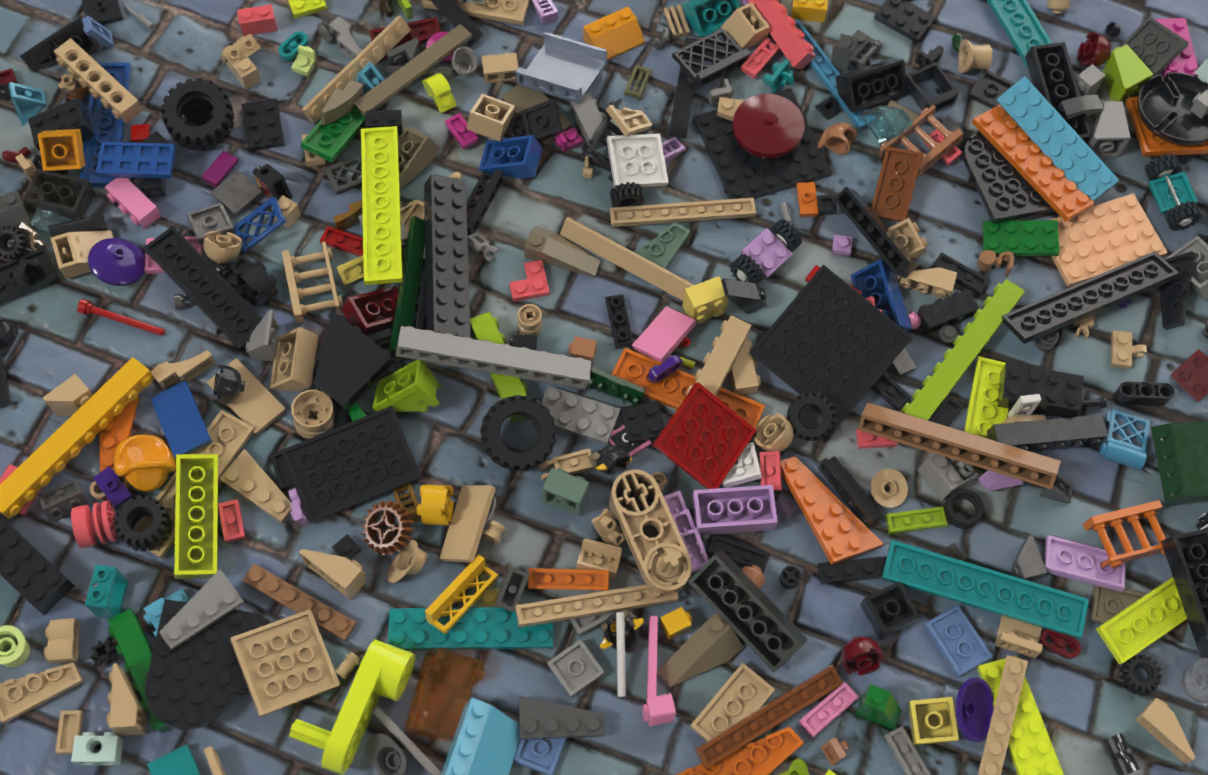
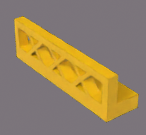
M478 555L425 610L427 622L445 635L499 578L497 573L486 567L485 558ZM483 572L490 576L487 581L478 582V577ZM477 587V592L474 595L465 596V591L468 588ZM455 602H464V606L461 609L452 610V605ZM450 616V621L445 626L438 622L441 617Z

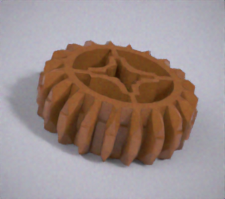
M390 500L387 502L380 501L379 505H372L373 510H367L369 516L362 517L366 521L365 524L360 525L365 528V531L360 533L366 536L363 541L369 543V549H374L375 553H381L382 555H387L388 553L394 555L396 551H402V546L406 547L408 545L406 539H412L409 532L414 531L413 528H410L414 521L408 520L412 514L406 512L407 508L401 506L400 503H394ZM396 517L398 519L399 526L396 524ZM388 525L389 527H393V529L386 530L382 527H387Z

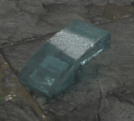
M37 208L30 224L33 228L49 231V225L71 221V219Z

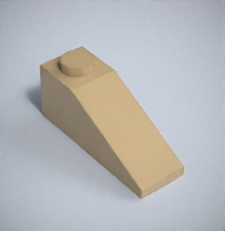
M1158 698L1153 699L1135 720L1184 764L1193 761L1195 755L1174 712L1169 709L1170 707L1165 701Z

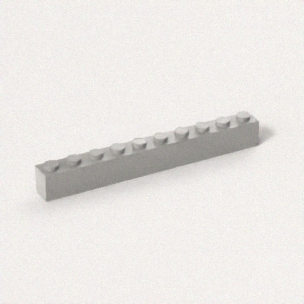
M401 326L395 356L584 390L590 381L591 361L584 358L568 357L564 354L557 355L546 351H535L526 347H513L508 344L491 343L487 340L480 341L470 337H458L449 333H436L431 330H420L410 326Z

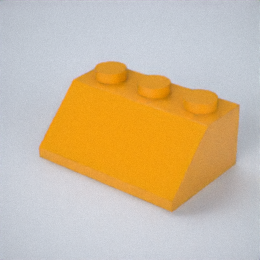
M628 6L583 26V40L585 43L606 49L607 60L645 43L638 20Z

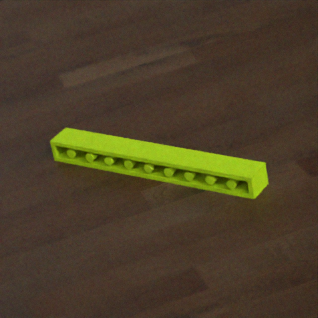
M1008 279L1003 284L998 283L993 290L995 293L993 297H987L983 303L985 306L983 310L978 309L973 316L974 322H968L963 329L964 335H958L953 342L954 348H949L943 355L944 361L942 363L938 362L932 370L935 373L932 376L928 375L922 383L924 385L922 390H916L912 396L914 399L912 403L907 402L901 412L929 421L1003 323L1002 315L1013 310L1025 290Z

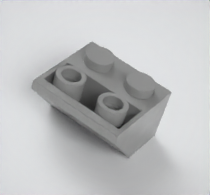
M938 454L928 458L917 470L941 501L948 498L954 491L963 488L979 475L970 464Z

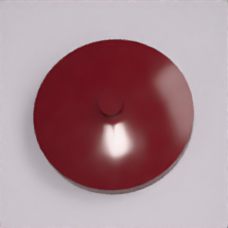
M759 94L746 99L739 105L734 114L732 127L737 142L746 151L759 157L777 158L789 154L799 145L803 137L805 123L801 111L790 100L775 94Z

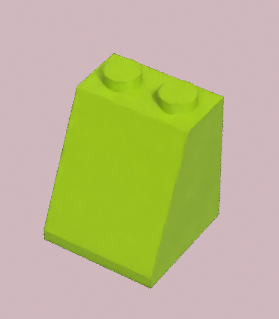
M1127 44L1121 48L1117 47L1111 52V56L1105 63L1106 66L1102 71L1105 75L1104 80L1110 101L1123 102V104H1125L1127 97H1138L1142 86L1153 76L1149 68Z

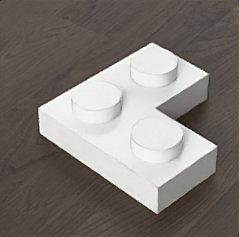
M754 442L747 444L737 459L738 464L732 466L722 481L724 488L762 478Z

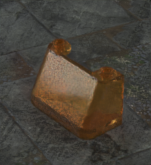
M442 647L428 651L421 665L405 731L410 734L452 743L464 706L470 700L473 685L479 680L481 681L485 675V662Z

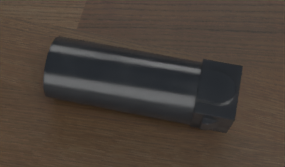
M103 212L92 214L90 217L48 226L51 238L68 232L107 231Z

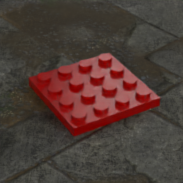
M697 382L652 446L706 489H718L757 430Z

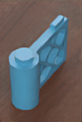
M1112 409L1111 412L1108 411L1105 420L1106 423H1109L1108 436L1105 443H1102L1099 449L1101 458L1141 470L1147 457V452L1145 451L1150 420ZM1115 416L1122 418L1125 424L1119 426ZM1133 424H1142L1144 429L1138 432ZM1129 427L1133 435L1127 436L1122 429ZM1118 432L1123 439H1113L1112 433ZM1136 437L1140 441L1141 447L1134 445L1131 439Z

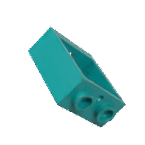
M95 565L85 606L100 619H110L120 614L129 581L116 567Z

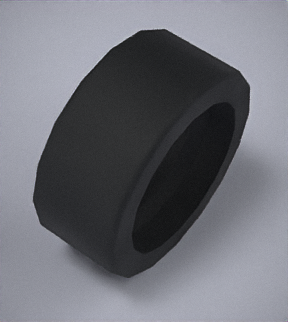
M956 490L951 493L944 504L946 518L950 524L957 528H971L978 523L984 513L983 501L972 490ZM960 498L970 501L975 508L974 516L970 519H963L957 516L952 508L954 501Z

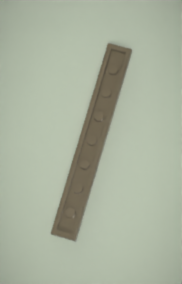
M459 24L355 101L354 106L364 116L365 111H375L472 38V34Z

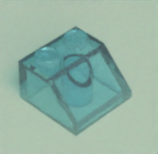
M880 105L860 114L879 143L900 136L913 124L903 109Z

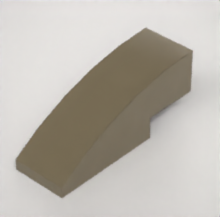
M350 79L343 91L336 88L321 111V124L327 125L351 111L355 107L354 102L363 96V84Z

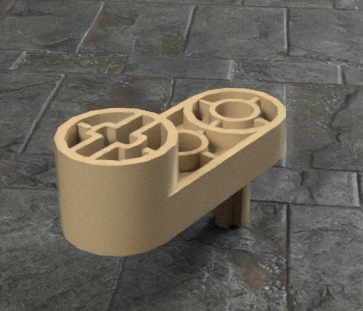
M636 469L625 471L613 483L609 498L610 512L620 524L646 585L656 593L665 595L676 593L684 587L691 575L692 564L690 556L653 476L645 471ZM618 489L620 490L622 497L619 498L616 497V492ZM651 498L652 504L650 507L648 506L646 499ZM648 525L654 526L658 530V536L654 538L645 536L643 527Z

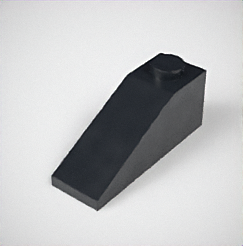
M726 278L721 279L725 296L745 313L749 314L767 306V293L764 288L759 287L756 283Z

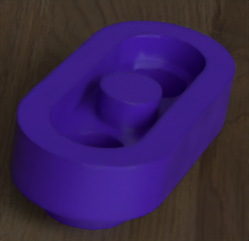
M670 355L665 359L664 363L659 366L655 365L649 370L648 378L653 384L658 383L679 369L683 364V360L679 355Z

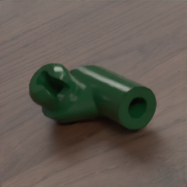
M956 33L952 37V48L958 53L960 43L963 40V35L960 33Z

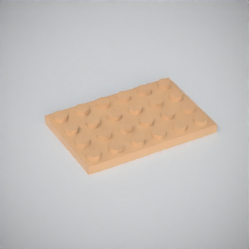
M1134 193L1092 206L1067 222L1061 216L1051 219L1058 220L1059 256L1051 257L1068 288L1154 251L1161 257L1166 256L1168 253Z

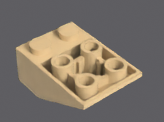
M111 230L68 232L51 238L58 267L65 279L91 272L88 265L89 252L97 242L107 238H114Z
M115 663L113 664V670L109 673L112 689L108 693V703L111 706L110 713L107 714V725L120 736L147 735L148 713L143 709L140 703L141 699L135 691L128 673Z

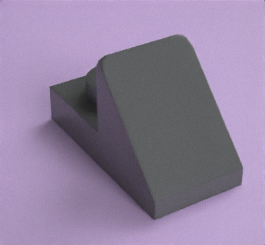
M845 34L840 35L837 46H833L831 61L837 70L848 72L859 40L858 37Z
M415 38L387 51L388 64L390 66L400 65L407 60L409 62L419 55V40Z

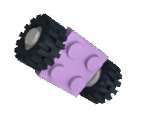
M780 219L770 229L766 228L730 264L729 268H731L730 272L733 273V277H736L738 281L756 283L757 285L764 278L767 279L802 244L803 239L801 238V233H798L799 230L795 229L794 225H791L785 219Z

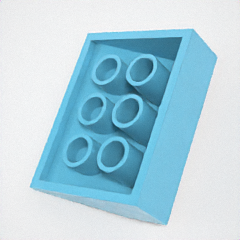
M472 697L464 706L441 775H509L520 741V725L492 705Z

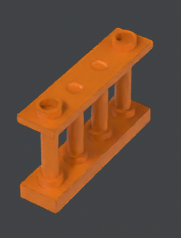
M1160 500L1092 516L1083 523L1085 531L1094 529L1098 533L1109 557L1101 564L1102 568L1108 566L1116 568L1121 566L1122 562L1158 553L1165 555L1161 541L1166 539L1156 518V512L1162 508ZM1141 517L1149 520L1160 545L1150 546L1139 522ZM1128 521V523L1132 524L1143 549L1133 550L1122 526L1123 522ZM1111 525V527L1115 528L1126 552L1125 554L1116 555L1106 533V526Z

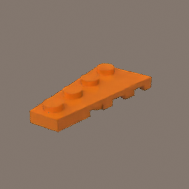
M139 396L134 401L129 402L124 407L122 413L115 416L109 422V425L100 431V472L109 466L115 472L114 454L119 443L132 435L131 429L133 421L136 419L137 405L140 403Z

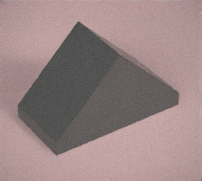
M1057 473L1052 490L1041 487L1040 497L1067 504L1071 503L1073 485L1060 473Z

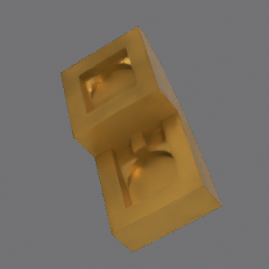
M362 200L349 204L348 212L333 217L337 229L344 230L359 221L358 216L363 214Z

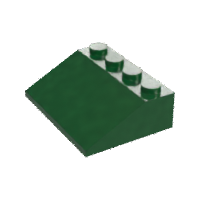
M1208 422L1168 423L1152 426V437L1164 500L1167 506L1208 500Z

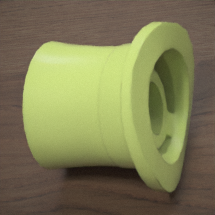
M11 625L1 626L0 665L10 668L21 666L30 655V646L18 628Z

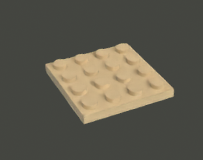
M311 609L230 638L259 718L340 687L339 680Z

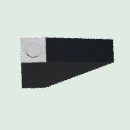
M79 15L21 54L20 57L32 71L58 64L54 50L70 38L88 55L100 49L101 46L96 39L85 33L83 18Z

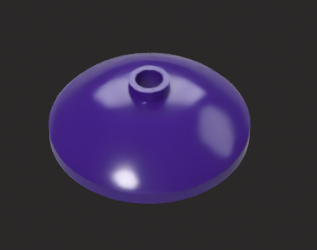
M107 238L97 242L91 248L88 255V265L91 272L104 283L114 286H127L137 282L144 275L145 255L137 245L128 240Z
M981 678L967 679L958 690L955 699L957 726L963 736L971 742H981L987 738L994 709L992 690L988 683Z

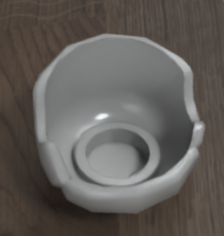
M467 47L458 48L454 51L452 57V67L460 75L467 76L473 74L477 70L478 59L474 56V51Z

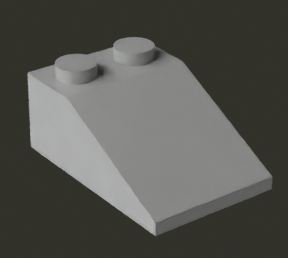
M1196 236L1169 255L1167 259L1191 251L1195 253L1190 287L1206 301L1208 299V245L1199 236Z

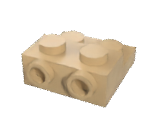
M907 218L888 228L913 259L927 253L926 247L928 244L924 237H919L918 232L920 230L916 222L912 223Z

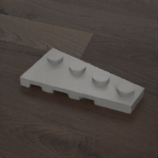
M220 569L159 633L172 651L244 604V601Z

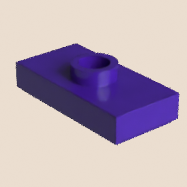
M110 466L93 477L94 481L116 509L133 498Z

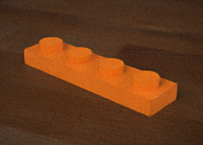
M528 568V573L530 574L528 577V589L609 590L610 570Z

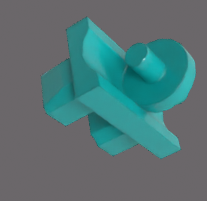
M785 59L783 63L775 62L772 67L773 75L766 73L763 77L764 85L770 87L771 93L778 92L782 86H790L794 83V73L789 67L790 60Z

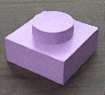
M834 234L832 254L850 256L852 237Z

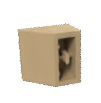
M751 2L738 8L721 28L744 50L763 42L768 37L770 26Z

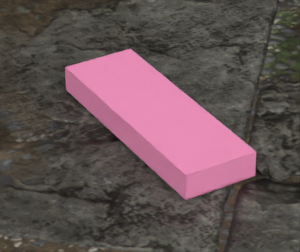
M843 682V684L799 720V724L813 738L854 703L859 696L846 682Z

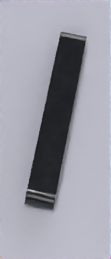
M686 34L684 47L703 37ZM692 49V52L701 54V50ZM682 55V59L688 60L689 56ZM692 57L691 61L699 63L700 59ZM681 66L669 136L686 138L695 88L692 86L693 80ZM691 67V69L696 74L698 72V68Z

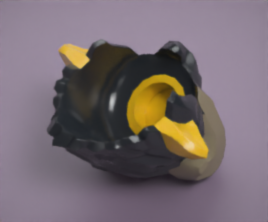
M606 445L598 453L593 452L589 456V461L596 470L610 475L612 468L615 466L623 469L627 468V463L632 461V457L616 445Z
M625 609L621 611L624 612L625 652L631 653L637 649L636 645L640 636L638 628L644 621L643 618L637 619V616L633 615L630 610ZM612 614L601 625L604 640L600 644V648L606 649L611 646L612 649L617 651L616 615Z

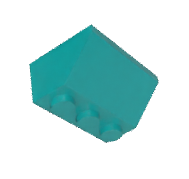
M691 0L682 4L688 23L696 34L705 37L721 29V26L741 5L739 0Z

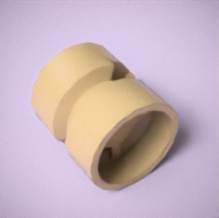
M526 304L519 309L518 329L520 333H533L537 335L541 333L542 312L538 306Z

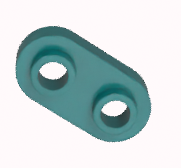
M297 31L279 46L278 52L281 59L285 61L293 60L299 54L297 49L299 45L308 46L309 41L306 33Z

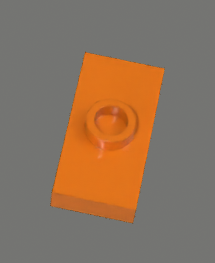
M815 182L797 183L796 189L800 217H818Z

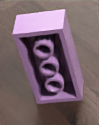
M773 485L693 490L695 528L697 527L699 535L772 531L776 528L778 522Z

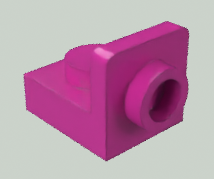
M575 127L554 137L556 145L561 147L563 152L583 144V140Z

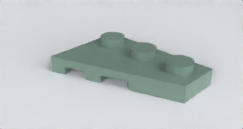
M674 222L659 233L651 242L648 241L644 244V247L634 253L667 269L689 237L691 230Z

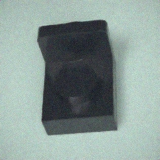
M938 45L934 50L931 49L928 54L920 50L915 63L921 68L928 64L937 63L942 57L944 48Z

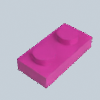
M458 113L445 120V126L462 149L465 150L478 143L479 139L473 131L467 130L468 123Z

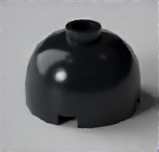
M218 365L217 369L221 370L219 374H215L213 395H217V399H213V402L229 404L239 397L240 392H244L245 381H241V375L235 368L227 365Z

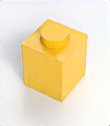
M683 607L660 617L659 621L668 640L689 631L692 625L691 622H693L688 611L685 612Z

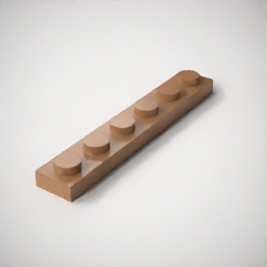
M256 564L252 565L242 580L245 584L297 614L311 609L318 626L345 642L357 625L352 619Z

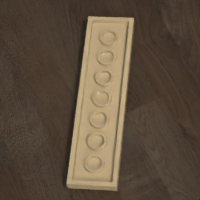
M222 409L207 428L213 443L191 453L218 454V481L254 433V427ZM176 472L156 497L170 515V520L172 521V526H169L171 533L166 534L168 539L166 541L162 540L160 547L156 545L154 550L151 551L149 548H146L148 552L160 559L165 556L175 542ZM153 516L142 517L134 527V531L140 532L148 529L153 522Z

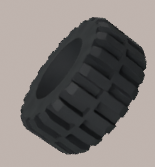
M190 78L186 79V82L183 84L181 81L177 83L175 89L171 88L168 91L170 95L164 97V104L161 106L162 120L173 140L182 147L188 146L189 150L194 151L196 148H199L200 151H205V147L213 149L216 143L222 144L224 142L223 138L225 136L229 137L231 134L229 129L233 128V119L235 118L233 107L226 92L222 91L218 84L214 85L208 79L203 82L202 78H196V81H192ZM203 102L214 107V115L205 125L192 127L184 124L182 121L184 111L192 104Z
M514 395L498 401L488 410L482 420V427H480V440L486 455L494 463L500 465V467L515 471L532 469L543 463L547 456L552 453V448L557 440L555 439L557 427L554 424L556 422L554 416H551L550 410L543 406L541 401L532 399L530 396ZM512 415H524L530 418L536 427L537 436L534 444L522 452L508 449L500 437V429L503 422Z

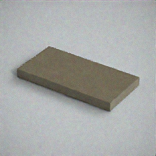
M520 85L501 95L502 101L515 105V115L520 111L549 100L542 92ZM558 110L563 132L572 128V123ZM556 136L540 142L545 146L553 141Z

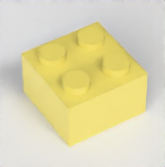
M718 276L691 286L684 291L682 307L686 315L695 319L698 324L705 322L710 317L721 316L726 311L728 298L725 296L720 277Z
M953 697L913 700L907 703L914 745L956 742L959 740Z

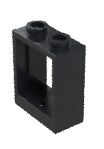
M936 62L931 65H925L916 72L912 71L906 76L908 93L922 111L934 105L936 107L935 112L954 104L958 98L959 92ZM932 78L943 94L928 100L917 84Z

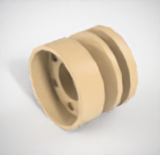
M306 390L294 399L291 406L294 427L303 438L310 439L333 430L335 425L333 403L327 394L319 390Z

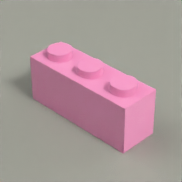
M117 177L105 186L108 192L107 198L113 204L116 202L124 215H130V220L136 226L140 225L143 229H146L161 217L157 206L127 178Z

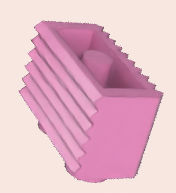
M672 694L648 697L646 704H643L644 722L648 721L649 727L674 722L676 711Z

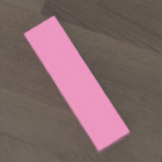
M658 616L649 617L647 699L648 697L652 698V696L656 697Z

